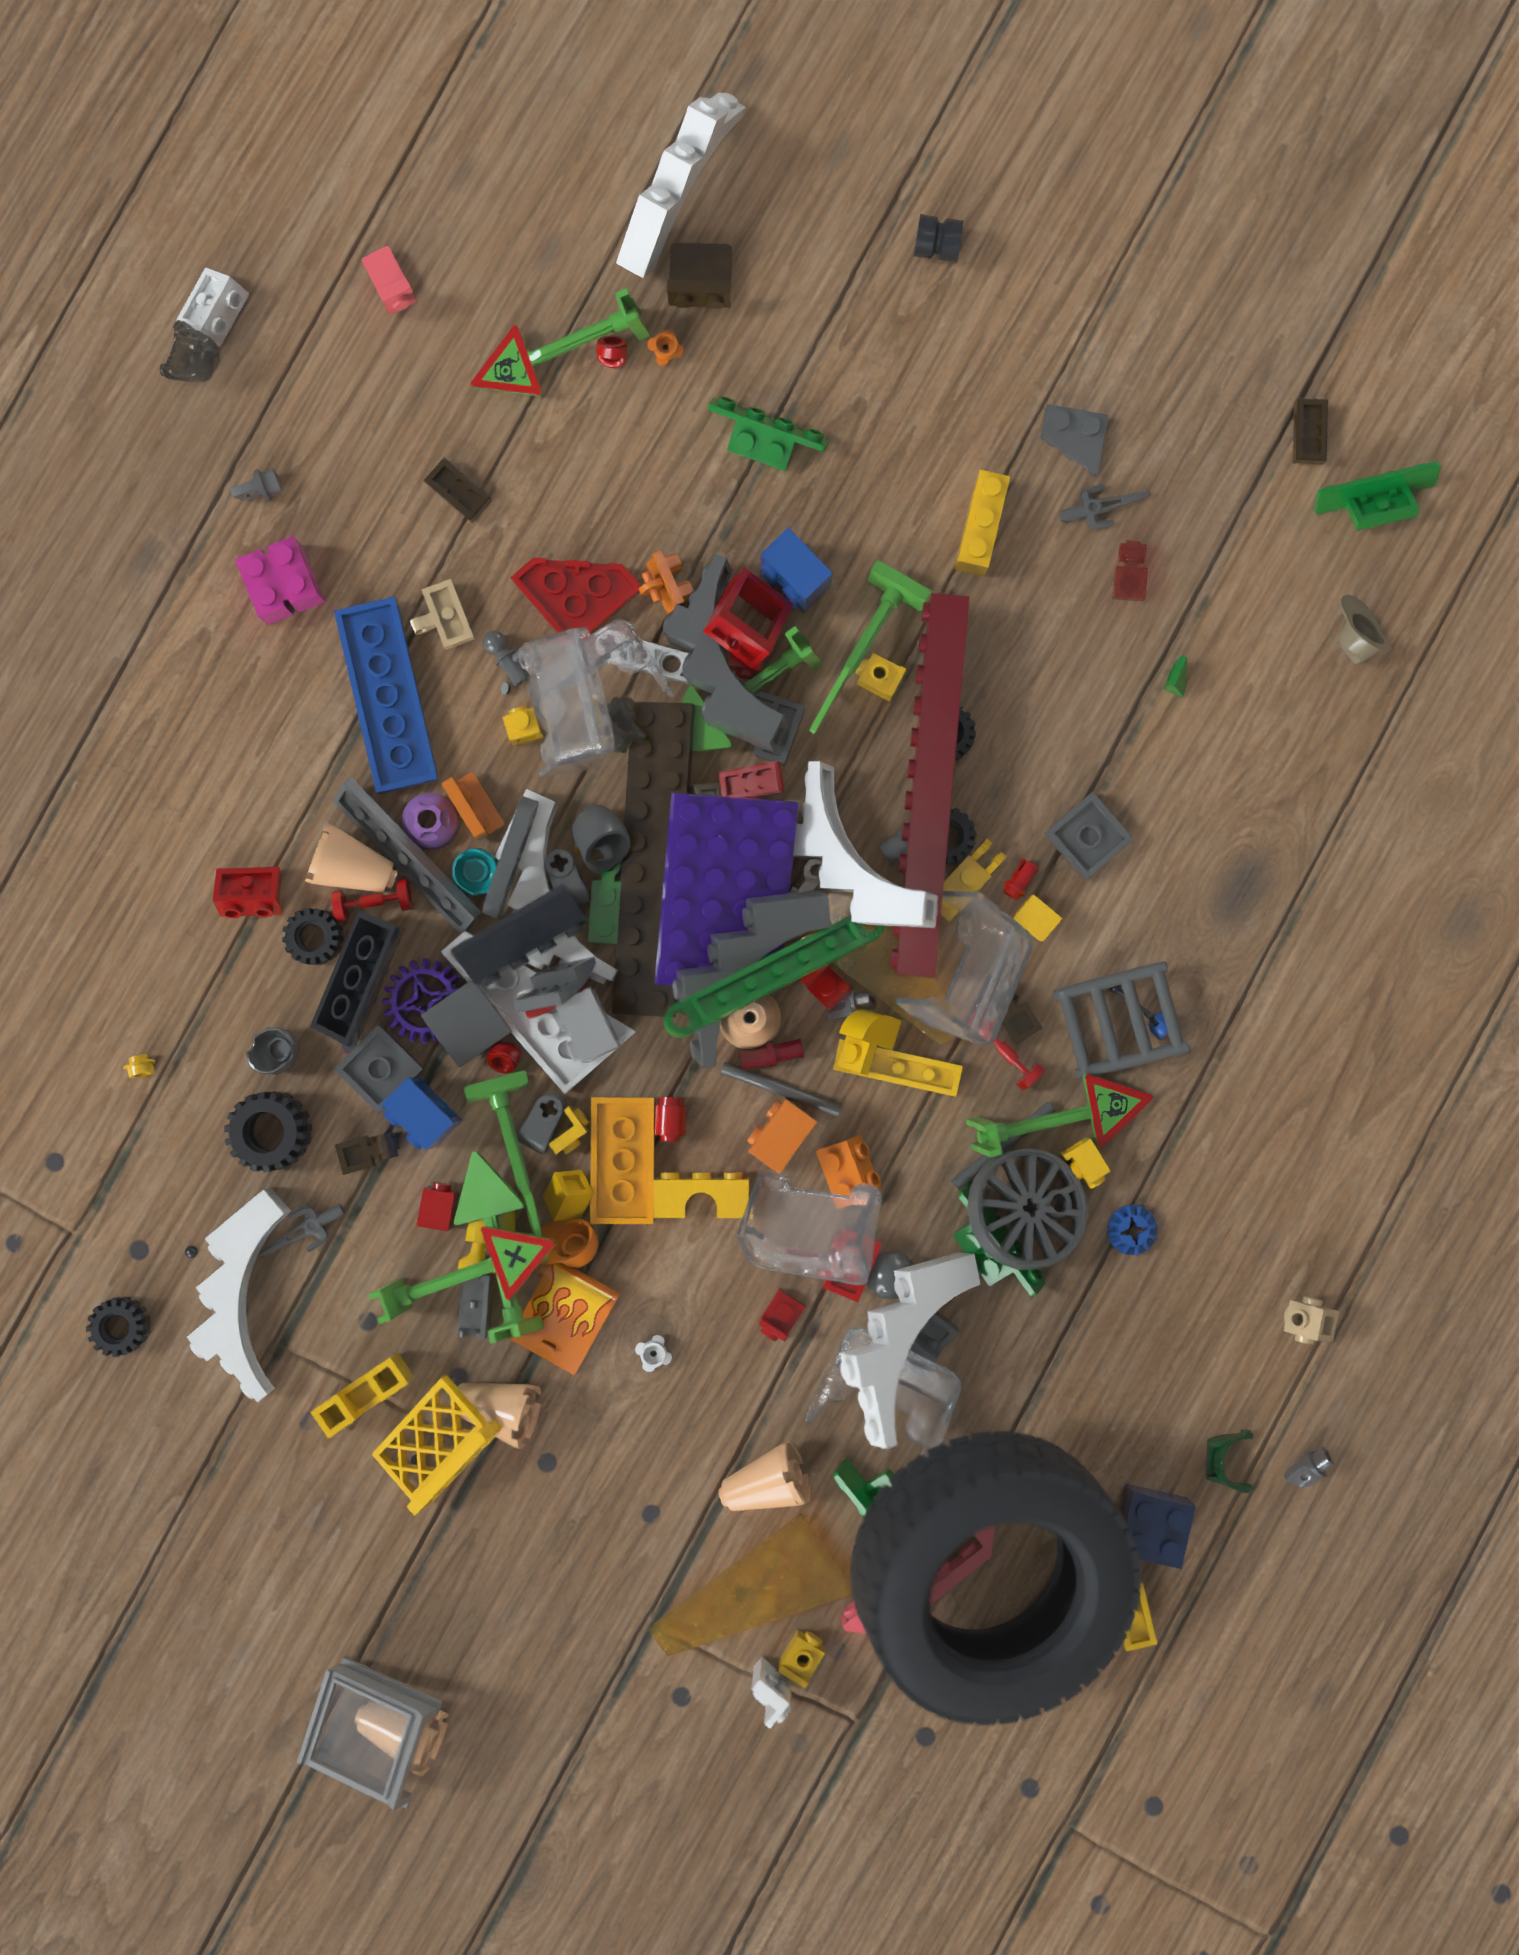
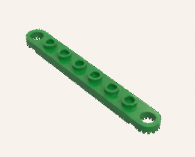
M852 915L830 925V927H826L669 1007L664 1016V1026L672 1036L679 1038L687 1037L877 940L884 932L885 925H876L877 929L869 932V930L866 931L865 928H862L863 925L861 923L853 922ZM676 1013H683L689 1018L690 1024L685 1028H679V1026L677 1027L676 1024H673L672 1016Z

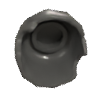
M268 1027L253 1036V1044L251 1049L246 1051V1057L250 1067L258 1073L278 1075L288 1071L293 1066L298 1054V1045L292 1033L280 1027Z
M888 1251L878 1254L867 1280L870 1291L883 1299L899 1298L894 1288L896 1280L894 1270L912 1266V1260L900 1251Z

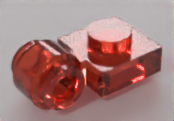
M1127 540L1126 543H1120L1118 562H1124L1126 566L1115 567L1112 599L1144 601L1146 599L1148 568L1137 567L1138 563L1144 564L1146 544H1140V541Z

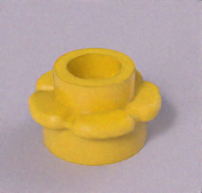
M147 1054L137 1055L128 1058L129 1064L123 1067L124 1070L128 1071L129 1078H140L155 1073L153 1066L155 1060L148 1059Z

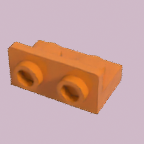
M473 772L457 781L451 777L441 783L473 837L478 841H481L505 825V822Z

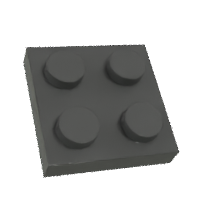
M1094 792L1090 793L1044 833L1084 881L1134 840Z
M377 1025L334 1068L378 1114L384 1110L381 1104L408 1077H416L425 1069L381 1025Z

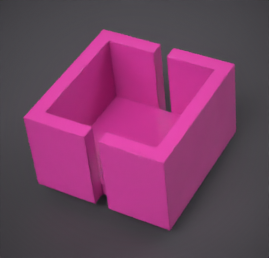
M294 536L267 546L268 553L259 549L235 559L258 618L267 625L294 615L291 608L284 603L288 600L298 612L325 602L303 546Z

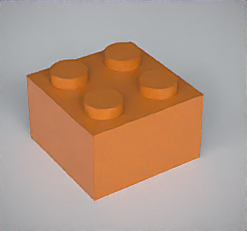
M784 1098L782 1102L777 1099L774 1101L766 1113V1116L769 1118L763 1128L757 1125L747 1139V1142L751 1144L748 1147V1152L778 1174L781 1173L817 1123L813 1117L787 1098Z

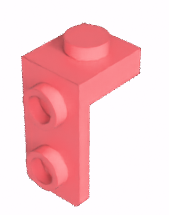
M385 246L362 258V263L389 315L402 311L417 302L389 246Z

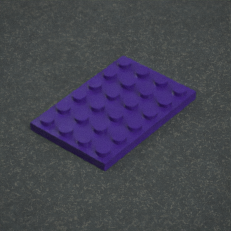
M672 792L655 983L657 985H673V980H677L676 970L713 966V963H710L708 958V944H712L711 934L748 930V927L744 925L742 916L743 908H747V898L790 893L798 802ZM784 942L764 955L760 960L784 949Z

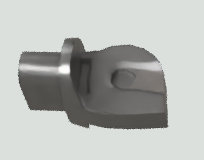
M274 468L262 473L257 469L253 473V480L230 488L232 497L240 501H248L262 495L267 502H270L272 500L271 496L283 492Z
M852 990L850 994H847L828 1012V1019L830 1021L845 1020L852 1012L858 1009H874L877 1006L876 999L870 992L861 994L857 990Z
M1321 1446L1314 1453L1310 1451L1304 1453L1302 1459L1292 1465L1283 1475L1287 1482L1300 1488H1306L1313 1485L1318 1477L1325 1479L1327 1477L1326 1471L1334 1465L1329 1451Z

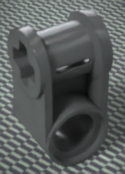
M556 849L550 852L546 857L545 865L552 883V889L565 884L570 888L580 906L591 902L588 889L582 875H580L574 857L563 849ZM559 857L564 861H569V863L564 865L565 871L563 872L553 867L558 864L557 858Z
M548 1093L536 1101L530 1115L526 1118L518 1132L517 1139L519 1143L542 1155L546 1153L550 1146L549 1143L552 1142L557 1132L556 1129L565 1114L564 1109L567 1108L566 1101L560 1094ZM553 1100L555 1102L554 1108L558 1111L548 1115L546 1113L547 1107L544 1106V1103H549Z

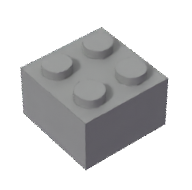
M588 988L574 995L565 1003L555 1005L557 1012L553 1013L554 1019L561 1031L567 1030L572 1040L567 1042V1045L575 1060L581 1059L582 1063H588L622 1046L595 989Z

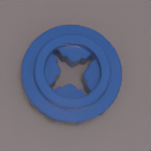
M1126 1205L1117 1209L1110 1217L1107 1225V1235L1112 1246L1125 1255L1139 1256L1141 1253L1150 1250L1157 1240L1158 1225L1153 1214L1147 1209L1138 1205ZM1130 1217L1135 1226L1145 1227V1229L1137 1233L1136 1243L1131 1235L1120 1234V1232L1130 1228Z

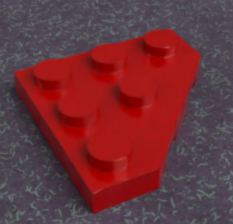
M533 557L510 577L511 581L571 650H574L639 594L638 589L641 587L623 564L618 563L598 564L591 563L590 561H557Z

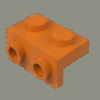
M860 1134L815 1151L838 1210L870 1200L882 1192L880 1177L873 1168L869 1158V1148Z

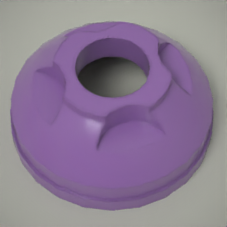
M425 793L414 797L406 805L402 814L404 832L418 847L423 849L435 850L448 845L454 839L459 829L460 820L456 807L449 799L437 793ZM431 810L436 814V824L428 829L422 828L419 824V816L423 811Z

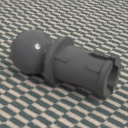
M491 631L484 636L483 647L485 651L498 657L494 662L495 665H500L513 683V686L517 687L530 677V674L527 673L515 656V649L513 648L509 651L506 649L507 639L505 635L499 631Z

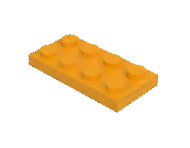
M591 1097L590 1187L594 1194L590 1200V1224H654L655 1097Z

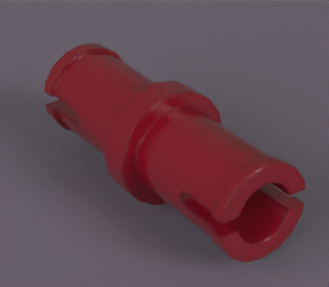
M800 1038L777 1044L767 1042L766 1046L738 1051L742 1070L769 1064L770 1067H775L779 1062L804 1058Z

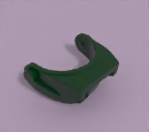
M1242 1429L1240 1433L1222 1434L1207 1439V1480L1222 1484L1241 1493H1250L1252 1484L1236 1483L1226 1477L1223 1461L1226 1452L1236 1441L1253 1439L1251 1430Z

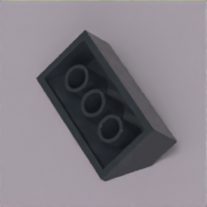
M561 884L450 950L473 983L476 985L484 983L485 987L500 980L502 978L500 973L509 967L514 971L530 962L528 956L536 951L544 954L556 947L557 943L555 940L565 934L568 938H571L585 929L582 924L588 922V919L570 888L565 884Z
M358 910L310 1025L311 1028L348 1047L357 1045L405 928Z

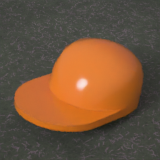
M583 1219L553 1221L541 1228L543 1237L555 1239L557 1243L547 1255L548 1260L540 1264L563 1263L569 1267L579 1268L588 1264L598 1251V1235L594 1228Z

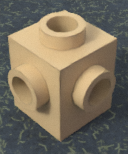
M1303 1296L1302 1301L1290 1300L1289 1306L1284 1313L1285 1325L1283 1331L1295 1334V1341L1314 1345V1340L1333 1342L1339 1311L1322 1307V1300Z

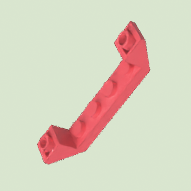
M995 1526L974 1534L978 1541L975 1543L973 1541L968 1542L958 1551L959 1556L950 1563L945 1561L942 1564L932 1586L930 1605L991 1558ZM853 1601L843 1610V1615L841 1616L842 1627L845 1631L866 1634Z

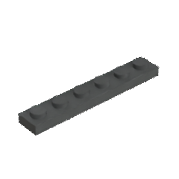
M352 778L343 782L332 799L334 804L394 863V866L460 934L464 931L467 932L482 912L387 813L379 807L363 788Z

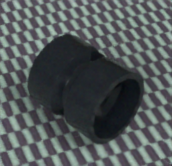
M920 214L914 256L931 259L934 254H937L939 260L957 263L964 221L946 218L943 223H940L936 216Z

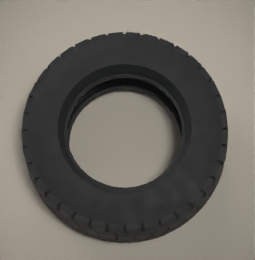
M990 1431L971 1434V1440L967 1435L948 1440L949 1447L943 1442L926 1450L929 1455L927 1458L923 1453L907 1463L909 1470L902 1467L890 1478L891 1487L887 1484L883 1486L874 1498L876 1504H870L862 1519L863 1523H860L855 1538L856 1545H853L850 1566L851 1587L857 1614L881 1666L894 1684L912 1702H915L916 1705L926 1711L933 1712L934 1715L950 1721L953 1719L955 1722L971 1725L974 1724V1721L977 1725H996L997 1721L1000 1725L1019 1722V1715L1022 1720L1041 1715V1708L1046 1713L1062 1705L1061 1698L1063 1697L1066 1701H1069L1083 1691L1080 1687L1081 1684L1087 1688L1100 1675L1098 1668L1104 1671L1115 1657L1113 1650L1118 1652L1127 1637L1125 1631H1130L1136 1615L1134 1610H1137L1140 1597L1139 1589H1141L1139 1554L1131 1530L1115 1503L1094 1476L1072 1455L1044 1439L1018 1432L1014 1434L1010 1431H994L992 1434ZM1007 1523L1037 1525L1055 1534L1057 1556L1050 1581L1038 1599L1015 1618L989 1628L963 1629L942 1623L930 1614L931 1590L938 1571L951 1552L972 1535L984 1529Z

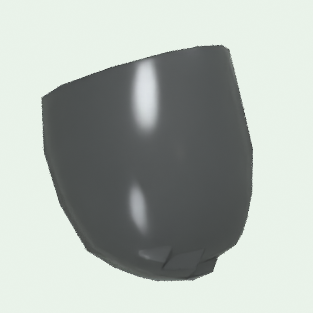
M590 804L582 809V812L572 824L575 841L574 852L575 854L581 853L583 861L595 874L606 872L618 864L630 849V836L626 826L612 810L605 806ZM591 850H599L604 858L599 861L591 860Z

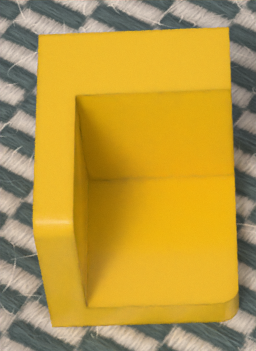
M1033 894L1026 899L1009 921L1018 928L1023 927L1038 941L1042 942L1063 918Z
M583 1170L554 1172L543 1195V1199L553 1221L578 1219L583 1216L594 1193Z

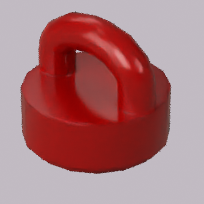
M614 335L600 337L597 340V359L602 365L609 368L624 366L627 359L628 342L624 338Z
M499 1042L490 1048L486 1060L488 1065L496 1072L512 1073L516 1070L519 1063L521 1050L515 1044Z

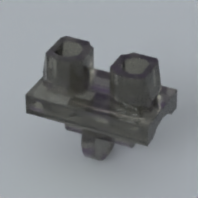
M625 696L620 699L614 697L610 703L605 705L592 700L589 709L595 716L590 728L600 736H609L610 732H612L607 746L613 752L626 753L632 742H643L646 734L634 722L636 719L634 714L636 703L631 697Z

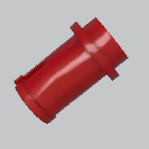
M1021 859L1010 880L1003 883L1005 886L1003 892L1017 901L1020 897H1025L1026 893L1024 891L1036 872L1039 871V868L1030 861Z

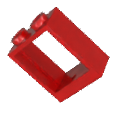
M743 567L727 584L703 632L754 669L770 654L794 604L747 568ZM737 596H740L772 621L764 637L730 612Z

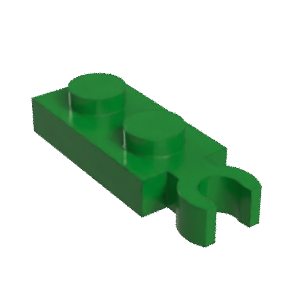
M621 862L616 864L612 871L600 873L601 880H592L588 943L617 944L621 882L615 881V877L621 871Z

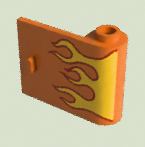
M563 1263L542 1264L537 1273V1276L542 1279L523 1312V1317L542 1316L544 1329L509 1339L575 1376L621 1293L575 1267H569Z

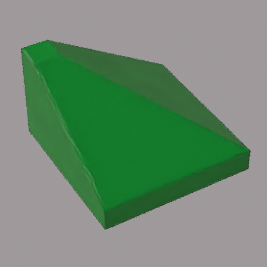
M1182 655L1173 663L1163 686L1164 690L1180 697L1184 696L1186 689L1187 657Z

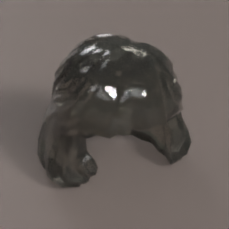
M177 320L172 326L174 330L172 351L167 362L160 365L161 376L171 380L186 382L208 381L217 371L220 364L218 345L211 337L199 330H195L185 321Z

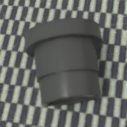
M902 828L897 830L895 836L880 845L883 854L891 866L899 861L900 854H906L907 842L901 841Z

